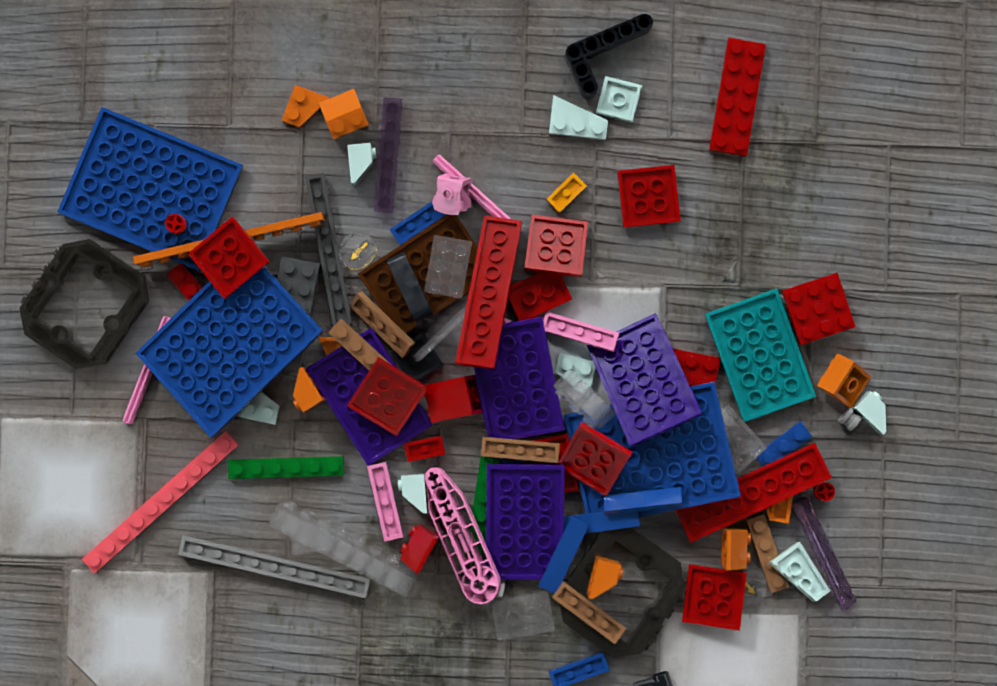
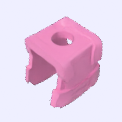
M448 173L438 176V189L432 201L434 210L444 214L458 215L461 211H467L468 208H471L469 189L472 186V178L454 176Z

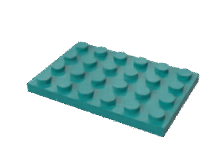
M777 288L704 314L743 422L816 397Z

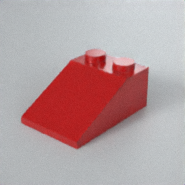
M420 523L417 527H412L408 535L411 537L409 543L404 542L399 551L402 554L400 559L417 574H419L439 536L437 532Z

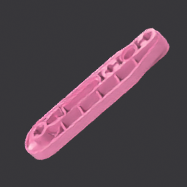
M439 467L430 468L425 474L429 513L460 587L466 598L476 604L489 603L499 594L501 580L467 498L443 469ZM435 474H438V477L434 480L433 477ZM441 490H444L447 494L445 500L440 497ZM454 491L461 496L464 503L463 506L460 507ZM432 501L435 502L437 510L440 514V516L437 518L433 511ZM463 508H466L472 522L471 524L467 523L462 512ZM453 510L454 513L449 516L448 512ZM438 519H442L448 534H443ZM472 525L480 540L478 542H475L469 528ZM449 536L455 552L451 553L445 537ZM480 543L487 557L484 561L477 547V544ZM455 554H457L463 570L461 571L458 570L453 558ZM475 561L476 566L471 567L470 563ZM474 568L478 570L477 575L473 571ZM488 571L492 572L490 576L486 575ZM483 581L484 586L479 587L478 583Z

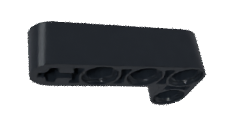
M404 252L387 259L386 261L419 330L437 323Z

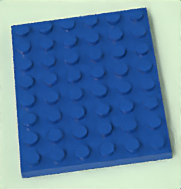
M101 107L57 212L152 252L205 240L217 230L244 165ZM178 214L186 219L187 228L183 233L174 234L166 229L165 220L169 215ZM178 257L171 258L176 262L200 271V268L191 257L178 259Z
M264 267L227 299H224L209 281L135 354L210 438H214L318 338L324 330L271 272Z
M715 381L690 387L702 411V416L632 448L628 443L612 404L564 414L569 442L580 423L583 422L632 451L607 495L675 487L682 488L683 507L639 511L640 517L741 497ZM578 480L585 512L604 511V495Z

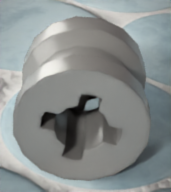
M849 407L840 416L838 422L845 424L847 429L852 431L860 423L862 416L855 414L854 410Z

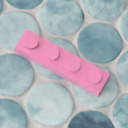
M546 312L544 317L546 333L610 352L615 351L620 336L618 332L550 312Z
M383 462L367 466L384 542L404 537L387 463Z

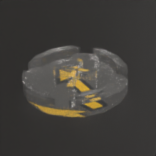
M365 233L348 235L343 239L339 247L341 261L351 270L366 269L376 259V244Z
M752 567L737 570L747 572L743 605H755L762 601L767 592V580L763 573Z

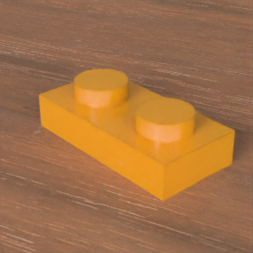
M572 173L546 200L560 213L587 185L575 173Z

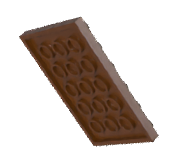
M447 214L359 272L358 275L380 309L407 334L416 328L417 324L386 260L404 252L435 315L469 293L478 247L457 215Z

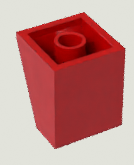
M475 375L425 385L428 388L424 398L427 400V413L431 423L483 412Z

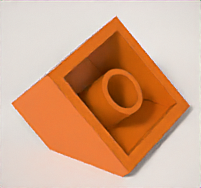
M355 89L319 103L333 140L369 125Z
M837 353L824 375L821 376L817 386L846 407L852 408L871 376L856 362Z
M307 367L299 369L293 393L295 407L298 411L301 410L303 412H309L326 401L307 371Z
M722 528L721 567L725 570L747 569V564H750V552H747V545L751 543V534L748 533L747 529Z
M600 556L595 557L587 589L588 598L593 599L617 585L618 580L621 581L624 569H622L619 561Z

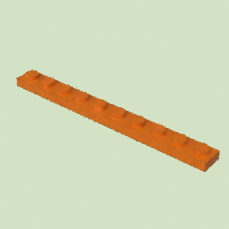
M319 212L245 231L254 241H260L265 239L266 235L272 234V237L283 235V231L287 230L298 232L303 230L302 227L309 225L310 228L321 226V222H325L324 214ZM203 240L134 256L133 261L135 265L146 268L152 266V263L157 261L161 264L170 262L171 258L178 257V259L190 257L188 253Z

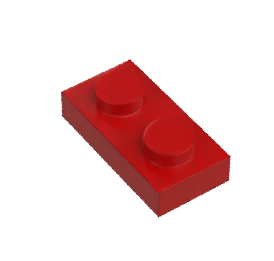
M179 263L167 273V276L188 301L203 288L184 264Z
M442 435L404 443L408 462L446 454Z

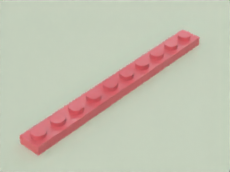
M225 431L91 550L82 561L94 574L97 573L235 450L239 444Z

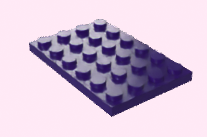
M656 313L616 331L620 336L614 352L586 345L631 448L703 415Z
M543 316L504 323L495 370L474 367L488 437L518 439L565 430Z
M372 327L360 334L390 364L396 367ZM343 346L306 368L367 466L433 425L420 403L417 404L397 436L347 407L348 402L369 370Z
M487 464L486 545L500 579L541 580L564 532V465ZM488 571L486 575L490 576L492 572Z

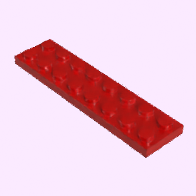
M484 216L455 361L458 365L495 370L521 234L522 221Z
M813 443L737 478L741 497L677 509L675 511L691 543L827 481L832 476L816 444Z

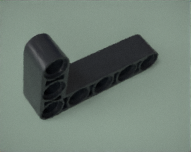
M640 14L570 44L566 48L565 60L583 98L592 99L598 90L597 82L587 59L649 33L653 25V19L650 15ZM644 20L648 23L649 26L647 28L640 27L639 22ZM628 28L631 34L628 36L623 35L621 30ZM607 35L612 36L614 41L607 43L604 41V37ZM593 43L596 45V49L590 51L586 45ZM575 50L579 53V56L571 58L569 52ZM578 68H584L586 70V74L580 76L577 74L576 70ZM591 85L594 91L587 93L584 91V86Z

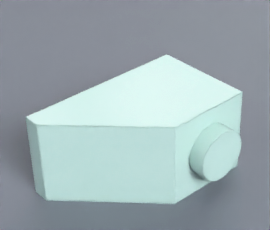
M371 143L347 145L351 184L353 186L357 185L374 165L373 159H377L376 149L372 148Z
M867 391L854 404L852 409L857 414H860L862 419L878 434L884 435L886 433L885 404L881 401L883 398L875 391L873 393Z
M425 474L402 475L401 480H398V490L402 491V496L422 513H427Z

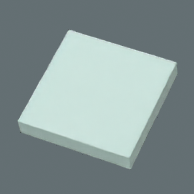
M605 76L596 114L633 123L642 85Z

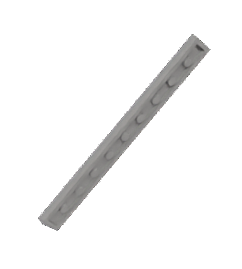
M185 535L182 536L178 555L362 598H366L370 578Z

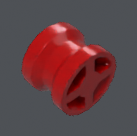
M171 214L166 218L165 226L168 231L174 234H181L186 230L187 222L181 215Z
M822 482L814 486L813 493L819 500L830 501L834 498L835 488L828 482Z

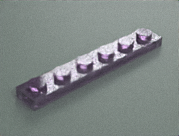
M383 97L374 212L393 213L403 106V99Z
M802 498L792 505L795 514L809 540L811 549L816 555L819 566L823 570L841 611L846 610L857 601L809 498Z

